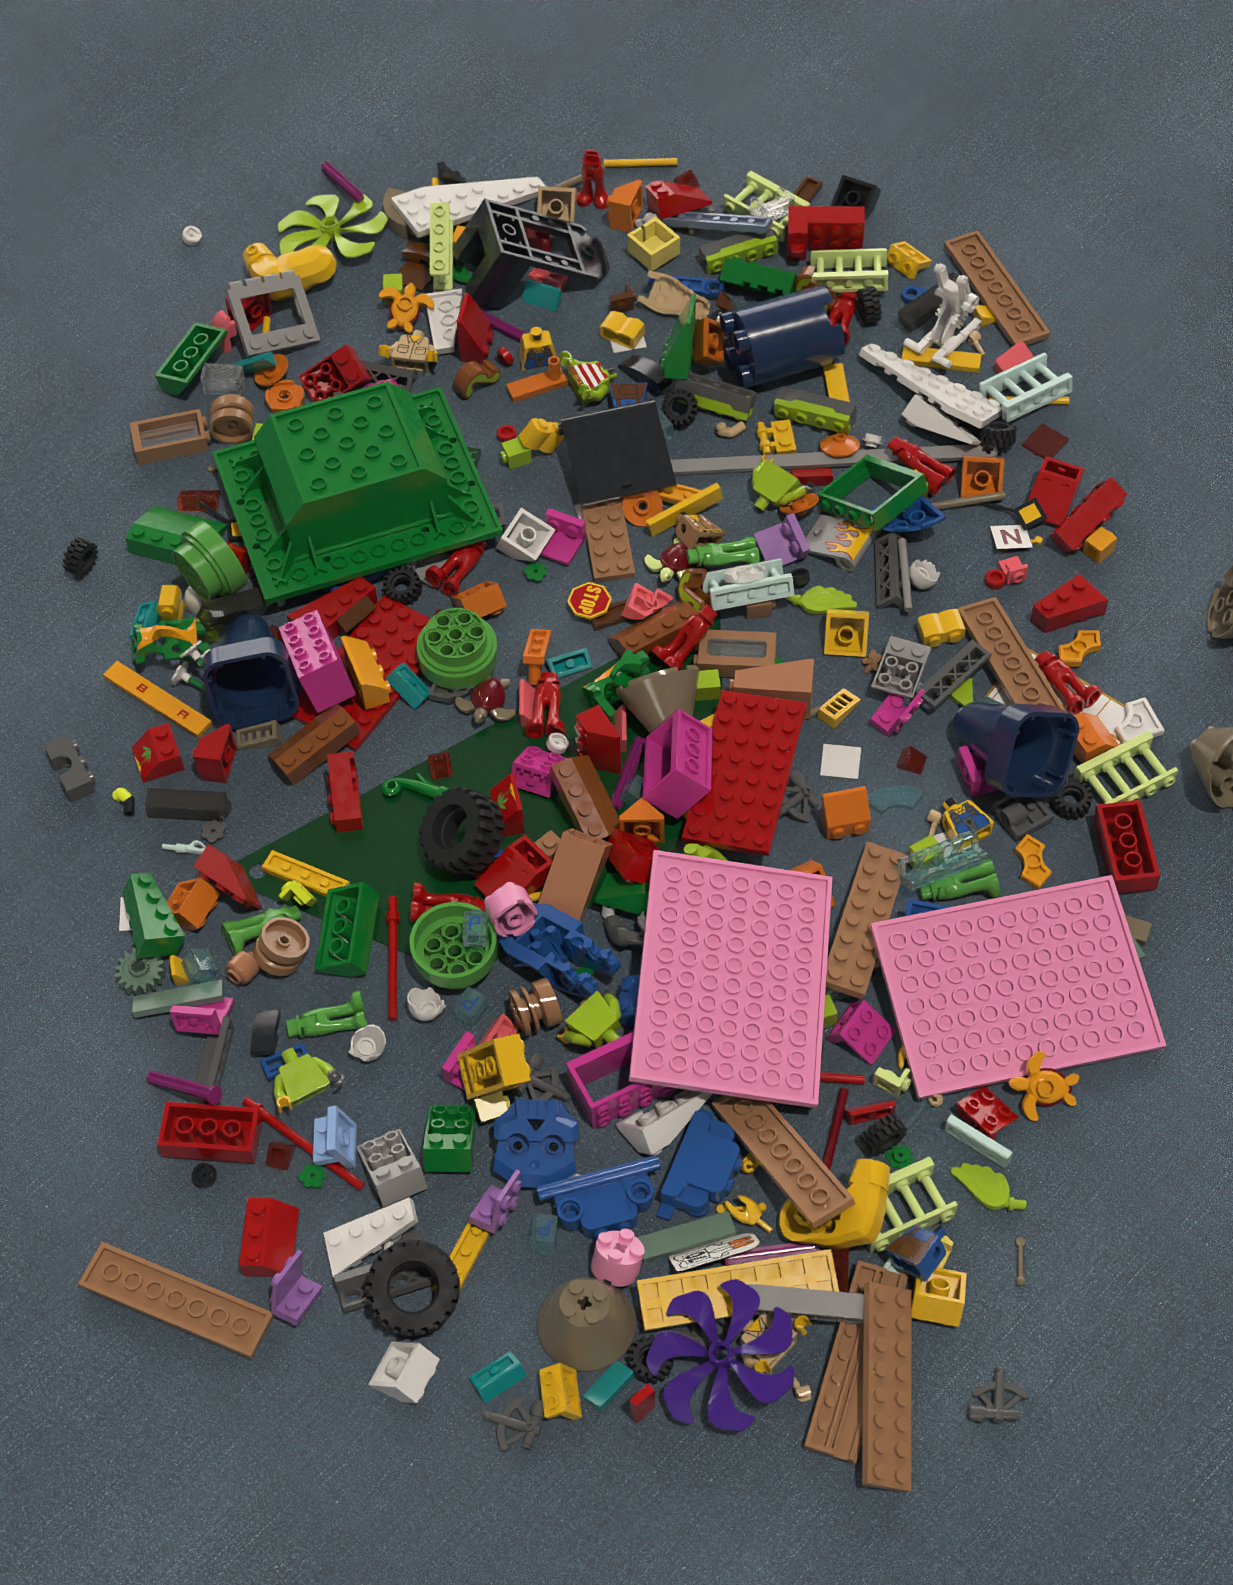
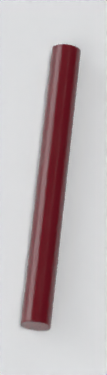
M840 1088L823 1163L830 1171L849 1094L847 1088Z

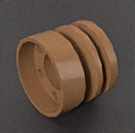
M546 977L531 983L532 994H529L524 986L519 987L521 998L515 989L508 992L513 1018L524 1036L531 1035L530 1024L535 1032H539V1020L541 1019L547 1028L563 1022L557 998Z

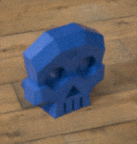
M515 1099L509 1109L495 1119L494 1138L498 1140L493 1171L508 1181L516 1169L521 1171V1188H536L537 1186L571 1178L577 1174L574 1143L579 1141V1122L569 1113L562 1102ZM529 1121L544 1122L539 1127V1129L535 1131ZM516 1142L522 1143L523 1147L521 1150L514 1149ZM552 1143L558 1144V1150L552 1152L549 1148Z

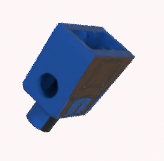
M610 383L612 408L647 401V383Z
M937 1223L929 1231L919 1226H913L885 1250L895 1267L926 1282L946 1255L941 1239L947 1233Z

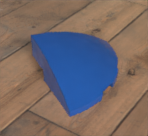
M921 496L881 529L892 532H910L936 525L945 520L946 516L925 497ZM880 503L879 505H877L876 507H874L873 509H871V511H874V510H875L877 507H879L882 503Z

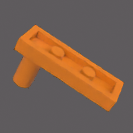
M551 356L548 359L549 371L506 384V390L512 402L515 403L568 386L567 378L560 367V359L557 356Z
M530 629L523 653V664H528V683L530 685H538V680L541 678V665L545 663L551 641V630Z

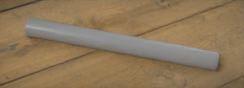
M900 538L898 539L904 611L910 612L913 610L907 546L906 539Z

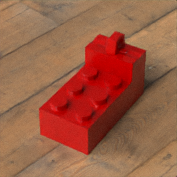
M789 206L787 260L806 261L807 250L863 249L865 207Z

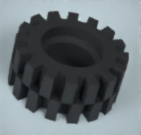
M875 286L858 289L857 291L859 315L865 324L880 321L882 318V306Z
M674 389V391L668 392L667 396H664V402L661 403L663 406L661 411L668 422L683 426L695 420L694 417L698 415L697 409H699V406L697 405V399H695L692 393L684 389ZM677 400H684L687 403V410L682 415H677L673 411V405Z
M992 421L980 429L979 441L987 446L992 445V447L1012 446L1016 442L1017 427L1012 423L1008 424V422Z
M78 537L70 542L71 546L66 548L68 551L64 553L66 557L63 559V568H65V571L78 577H84L89 574L88 571H92V565L95 566L96 564L94 561L98 558L96 555L98 547L94 543Z
M398 566L394 567L396 570L394 572L389 570L390 575L386 574L384 576L385 580H383L386 596L393 601L402 602L405 606H407L408 601H410V604H413L414 598L418 600V594L421 595L422 584L417 572L409 566L407 570L405 566H401L400 570ZM401 581L410 582V586L406 590L397 591L395 589V586Z
M1069 778V781L1065 782L1062 789L1051 798V807L1054 809L1055 814L1060 812L1059 817L1063 819L1064 816H1067L1066 820L1069 821L1071 817L1075 821L1078 820L1079 816L1082 819L1085 817V814H1088L1093 794L1090 787L1086 788L1087 784L1085 782L1081 785V780L1077 779L1076 782H1073V778ZM1074 795L1080 799V802L1070 804L1063 797Z
M892 1113L887 1114L886 1117H881L879 1121L876 1120L874 1125H870L868 1130L864 1131V1135L861 1138L874 1156H878L880 1153L884 1154L886 1150H891L893 1146L898 1144V1141H902L908 1130L898 1116Z
M644 1335L641 1337V1341H634V1346L630 1347V1354H628L629 1368L635 1372L636 1380L640 1382L642 1379L644 1384L652 1381L654 1385L657 1384V1380L663 1382L665 1376L669 1377L673 1369V1358L664 1362L656 1376H653L649 1368L642 1364L641 1358L646 1352H649L655 1339L654 1335H649L648 1339Z

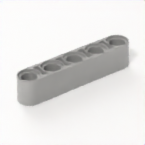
M748 1284L760 1297V1306L755 1314L774 1316V1308L779 1307L787 1312L791 1318L805 1315L808 1319L864 1323V1295Z

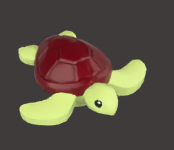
M679 537L674 539L673 545L667 547L662 552L660 560L654 559L651 555H646L645 564L648 569L653 572L661 571V582L669 581L673 575H677L680 580L684 571L693 565L688 564L686 550L688 548Z

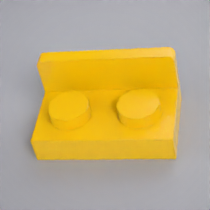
M905 241L891 244L887 253V263L911 280L915 279L918 270L930 267L932 262L931 259Z
M562 1363L540 1369L544 1416L550 1419L561 1415L573 1421L582 1418L576 1369Z

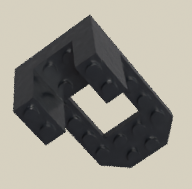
M484 198L453 246L457 261L478 267L465 286L466 293H469L478 304L499 309L503 308L530 266L596 283L610 270V266L602 242L596 237L592 239L586 234L587 229L582 225ZM524 228L566 239L572 258L531 248Z

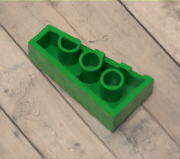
M732 257V259H725L719 280L726 285L776 298L793 293L794 283L798 276L797 273L779 270L772 266H761V264L753 261L747 263L743 262L741 258Z
M151 873L130 874L122 894L126 912L130 917L129 926L133 930V944L137 948L135 952L136 958L177 955L185 934Z

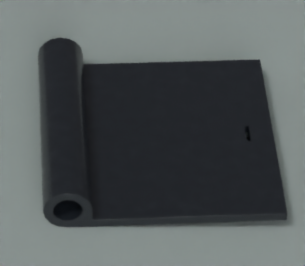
M654 399L563 418L557 424L559 436L563 435L566 441L582 506L677 486Z

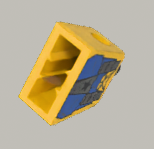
M533 327L530 333L521 336L519 360L522 371L547 367L549 357L556 356L550 333L547 330L542 331L540 327Z
M948 798L942 806L946 811L943 813L942 826L956 852L992 834L993 820L971 800L958 805L954 798Z

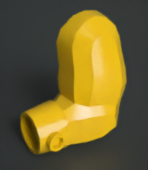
M255 243L249 245L242 256L247 271L252 278L260 277L262 282V276L277 273L280 279V272L293 270L295 276H300L304 291L330 279L336 270L337 264L331 251L321 245L308 246L296 252L282 254L276 258L266 245ZM291 288L269 293L270 299L273 301H280L294 296Z
M872 1159L856 1160L848 1182L849 1187L847 1188V1191L854 1198L855 1204L815 1229L788 1199L780 1212L779 1225L783 1235L794 1242L837 1250L857 1245L872 1244L876 1241L882 1228L886 1212L890 1167L885 1163Z

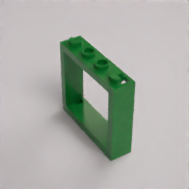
M867 454L818 492L817 496H819V506L824 512L879 531L928 491V487L923 473ZM869 477L902 487L874 511L841 500Z

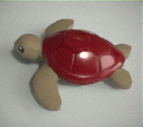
M489 676L473 690L471 701H467L460 696L455 699L457 708L463 713L475 711L473 717L477 724L487 718V713H491L497 721L510 720L516 714L514 709L500 708L506 700L505 688L510 685L509 679L499 680L496 677L491 678Z

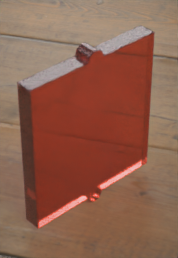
M1041 423L1022 443V447L1031 451L1034 456L1038 455L1043 459L1046 456L1053 458L1069 441V438L1057 432V429H1052Z

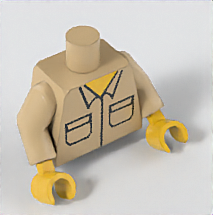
M420 330L413 331L412 335H402L399 341L395 342L392 346H379L378 356L391 357L393 367L429 374L430 362H438L437 351L433 345L429 344V338L424 337V333Z
M760 1315L755 1322L751 1319L742 1330L744 1334L740 1338V1346L765 1333L772 1325L774 1316ZM805 1315L791 1318L793 1333L791 1346L786 1351L777 1354H741L744 1365L762 1374L768 1375L772 1373V1369L797 1343L798 1333L796 1331H799L801 1335H806L807 1331L804 1326H812V1323Z

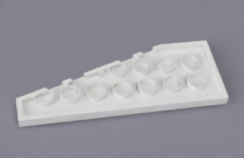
M538 177L427 186L392 197L391 204L419 238L430 234L431 203L448 202L450 204V219H453L454 226L471 220L484 198L512 206L538 197V186L545 185Z
M869 344L861 348L859 356L874 366H883L885 373L888 375L895 374L898 376L897 381L917 394L927 395L929 402L935 404V402L942 405L941 410L981 429L1002 416V405L996 400H989L979 392L969 391L965 389L964 385L954 384L948 381L947 377L937 376L927 368H920L914 365V362L898 358L897 354L883 351L878 345Z

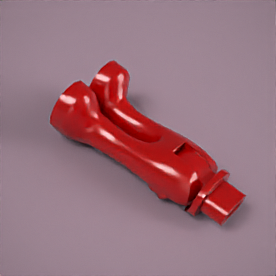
M586 150L582 158L581 168L583 188L577 193V204L581 207H587L594 198V206L599 210H604L608 208L607 199L609 195L604 187L602 158L599 157V152ZM592 181L595 182V197H594V191H593Z
M842 292V294L838 295L829 314L831 326L836 325L837 321L841 320L839 325H842L845 345L851 337L848 327L857 304V294L855 292Z
M895 436L887 445L893 451L892 455L896 456L907 468L911 470L917 469L918 472L923 473L928 481V493L935 496L943 484L946 485L953 478L956 469L930 457L916 444L907 443L908 440H901Z
M480 541L457 548L441 568L437 566L429 567L425 572L426 578L433 587L439 588L441 586V591L444 594L455 596L460 591L461 580L484 554L487 543ZM456 566H459L453 575L446 578Z
M707 604L701 611L699 609L696 611L699 615L693 614L685 621L669 644L665 647L654 645L650 649L670 668L677 667L678 671H680L692 649L707 635V631L714 624L712 620L718 613Z
M1046 650L1035 657V661L1039 664V668L1047 681L1065 700L1066 710L1070 714H1079L1085 706L1087 708L1091 707L1100 698L1102 690L1094 684L1086 687L1077 678L1072 669L1064 661L1058 659L1056 654L1052 655ZM1065 683L1069 684V685L1072 687V689L1076 692L1077 695H1075V694L1067 687V685H1066Z
M543 672L538 680L533 717L527 722L525 727V734L530 738L537 739L544 734L545 707H549L546 723L548 737L552 733H561L565 736V726L559 719L560 681L558 680V674L555 672Z
M414 882L410 915L411 922H416L432 906L448 902L467 903L486 913L484 900H480V897L477 896L475 901L474 896L467 894L427 893L422 883Z

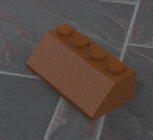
M678 601L608 637V641L620 657L623 656L626 650H631L634 655L643 650L650 659L655 656L650 650L654 645L665 647L671 642L689 617L693 614H699L690 603Z
M336 704L327 708L269 753L268 757L294 786L327 760V754L336 753L361 732L356 722L345 709Z
M589 755L570 757L551 766L549 775L576 830L608 841L614 828L620 830L619 816Z

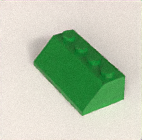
M195 322L155 374L161 391L178 396L188 386L227 334V329Z
M365 882L328 889L314 969L317 972L344 977L367 974L379 893Z

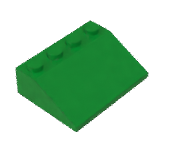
M696 294L691 295L673 326L671 335L667 336L665 351H663V359L661 360V371H664V378L688 379L694 350L693 334L696 315Z
M153 506L133 523L125 540L130 554L175 565L172 552L181 546L182 533L196 522L203 521L223 537L227 530V524Z

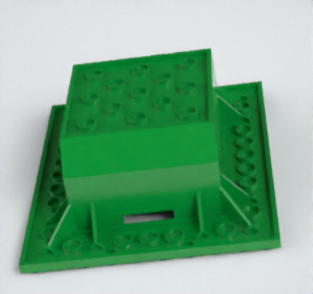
M389 381L271 414L254 436V440L212 452L266 605L503 535L502 526L441 387L411 395L410 392Z

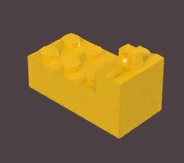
M519 1034L492 1039L457 1054L467 1100L499 1091H508L517 1088L519 1084L530 1081L531 1071L529 1064L526 1063L524 1055L525 1046Z

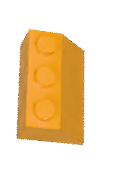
M342 636L341 642L345 662L365 709L367 710L390 702L389 693L392 692L388 680L384 681L383 679L385 674L381 664L377 665L376 663L378 658L374 648L370 649L367 641Z

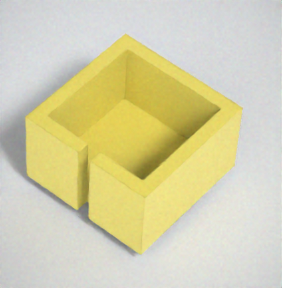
M655 217L643 224V233L642 228L639 227L627 234V251L649 270L654 271L680 254V237Z

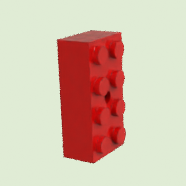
M1141 800L1096 805L1093 821L1107 876H1113L1118 894L1156 890L1160 879V872Z
M166 1102L157 1146L162 1157L255 1163L263 1119L259 1108Z

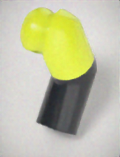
M117 788L112 794L113 799L124 803L123 814L125 816H133L135 813V797L125 788Z

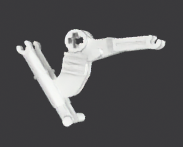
M940 263L936 264L934 268L939 286L935 291V295L943 298V304H940L941 308H938V313H935L938 317L934 328L919 343L906 338L903 345L922 354L935 343L941 348L932 356L931 360L946 368H950L952 361L944 357L949 356L961 343L965 342L970 333L975 330L978 331L981 328L979 324H981L982 320L975 317L957 336H954L955 328L961 329L960 325H963L962 321L966 320L965 316L967 317L968 312L972 313L977 307L979 296L971 293L968 277L959 275L955 283L949 280L946 266Z

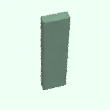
M223 980L133 996V1016L138 1018L169 1012L173 1005L195 1007L224 1001Z
M729 1211L636 1238L644 1246L643 1262H647L736 1236V1230Z

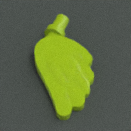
M816 586L806 591L803 596L794 594V596L785 597L794 606L800 605L809 614L827 613V609L855 610L857 608V603L852 600L850 594H844L843 591H838L833 587L824 588Z
M963 1163L961 1168L953 1167L951 1169V1176L963 1184L979 1203L990 1210L1009 1208V1211H1014V1209L1026 1210V1200H1015L1014 1197H1010L1009 1185L1002 1173H995L988 1166L981 1167L977 1164L970 1165L968 1163Z

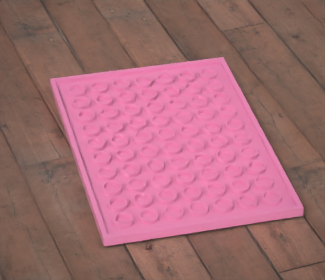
M659 850L653 851L629 1081L817 1108L832 877Z
M1112 875L875 922L870 925L918 1100L930 1098L934 1095H944L1006 1082L1013 1077L1021 1076L1025 1078L1028 1075L1026 1064L1029 1058L1039 1051L1046 1053L1040 1068H1053L1059 1071L1164 1049L1166 1047Z

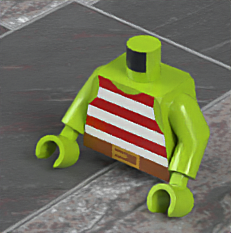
M562 351L558 357L561 360V366H568L569 382L583 406L593 401H601L610 392V380L617 378V372L614 367L604 370L599 361L581 362L573 359L567 351Z

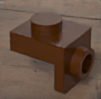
M625 284L624 293L610 296L611 311L623 313L634 310V301L637 300L634 290H631L629 284Z

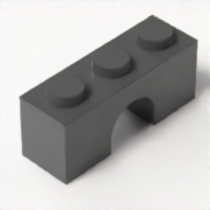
M65 734L43 744L55 771L62 768H70L67 772L59 775L71 803L95 793L92 784L96 783L91 771L86 772L85 768L88 765L83 755L78 756L77 752H80L75 740L71 741L68 734Z

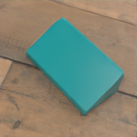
M527 278L525 280L522 301L556 312L562 304L561 289Z
M270 351L239 360L231 366H233L232 369L240 370L238 372L243 371L242 374H249L276 366V361L273 353Z
M154 600L140 604L133 623L141 624L143 627L158 625V622L161 621V616L157 612L158 603ZM133 625L129 633L130 639H132L133 635Z
M587 647L545 661L549 672L557 673L558 678L593 667Z
M405 663L399 665L386 677L390 685L414 709L429 697L430 689Z
M510 1351L470 1376L469 1380L481 1399L486 1403L524 1379L526 1373L521 1363Z
M616 1360L582 1397L598 1412L602 1413L635 1378V1372Z

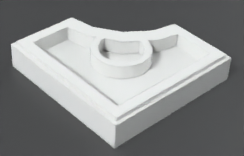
M1145 697L1126 703V719L1115 727V732L1122 744L1147 731H1150L1153 737L1164 734L1161 723Z

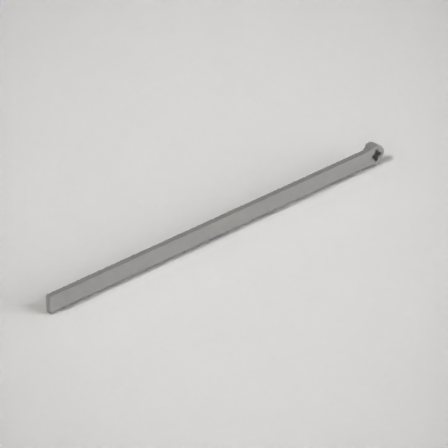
M985 444L920 447L922 451L939 462L962 460L963 455L997 457L998 452L997 446L992 447V445L987 446ZM890 449L858 450L855 454L846 457H833L823 452L766 455V459L771 460L774 458L773 463L784 470L853 466L867 454L894 464H901L896 456L892 455L893 451ZM763 455L671 460L674 475L753 471L761 462Z

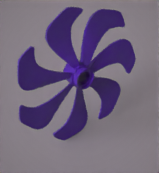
M732 1279L720 1284L721 1288L731 1296L733 1302L732 1319L725 1341H719L715 1314L709 1296L702 1291H692L673 1298L666 1314L669 1317L678 1314L690 1316L704 1330L712 1343L708 1349L682 1334L664 1331L659 1333L653 1340L647 1354L646 1363L652 1375L656 1376L664 1362L670 1358L678 1356L709 1358L710 1361L677 1375L667 1383L664 1389V1400L675 1420L684 1423H694L689 1406L690 1398L697 1386L717 1367L719 1369L708 1405L709 1419L717 1428L743 1431L755 1421V1417L738 1411L734 1406L729 1392L727 1369L733 1367L742 1383L757 1400L767 1404L776 1402L794 1385L793 1367L789 1366L776 1375L762 1374L736 1361V1354L766 1355L782 1353L791 1346L793 1333L791 1316L783 1309L775 1307L772 1325L765 1333L746 1344L732 1348L730 1344L748 1324L760 1306L759 1294L753 1288L739 1279ZM722 1350H727V1356L722 1360H717L718 1353Z

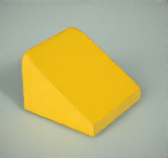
M977 305L972 312L974 318L976 317L982 321L979 324L981 327L996 322L986 306Z
M171 955L169 957L171 975L175 985L192 983L190 963L175 955Z

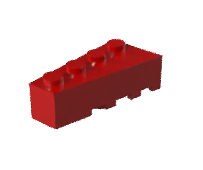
M1112 477L1096 484L1092 488L1093 491L1082 499L1085 503L1082 502L1076 506L1070 513L1072 516L1066 517L1049 535L1065 553L1072 550L1076 552L1084 544L1082 540L1086 536L1088 538L1097 530L1095 527L1099 523H1105L1111 517L1109 513L1113 509L1117 510L1125 503L1123 499L1128 494Z
M359 577L288 614L287 620L292 622L307 613L317 610L334 640L339 636L337 619L358 601L367 596L374 605L378 603L376 588L364 578Z

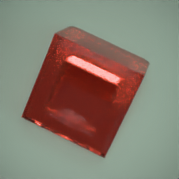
M692 169L673 180L677 184L692 187L700 186Z
M910 745L902 750L896 767L920 775L928 756Z
M449 751L428 756L433 780L453 776Z
M275 1140L269 1142L265 1165L288 1170L296 1145Z

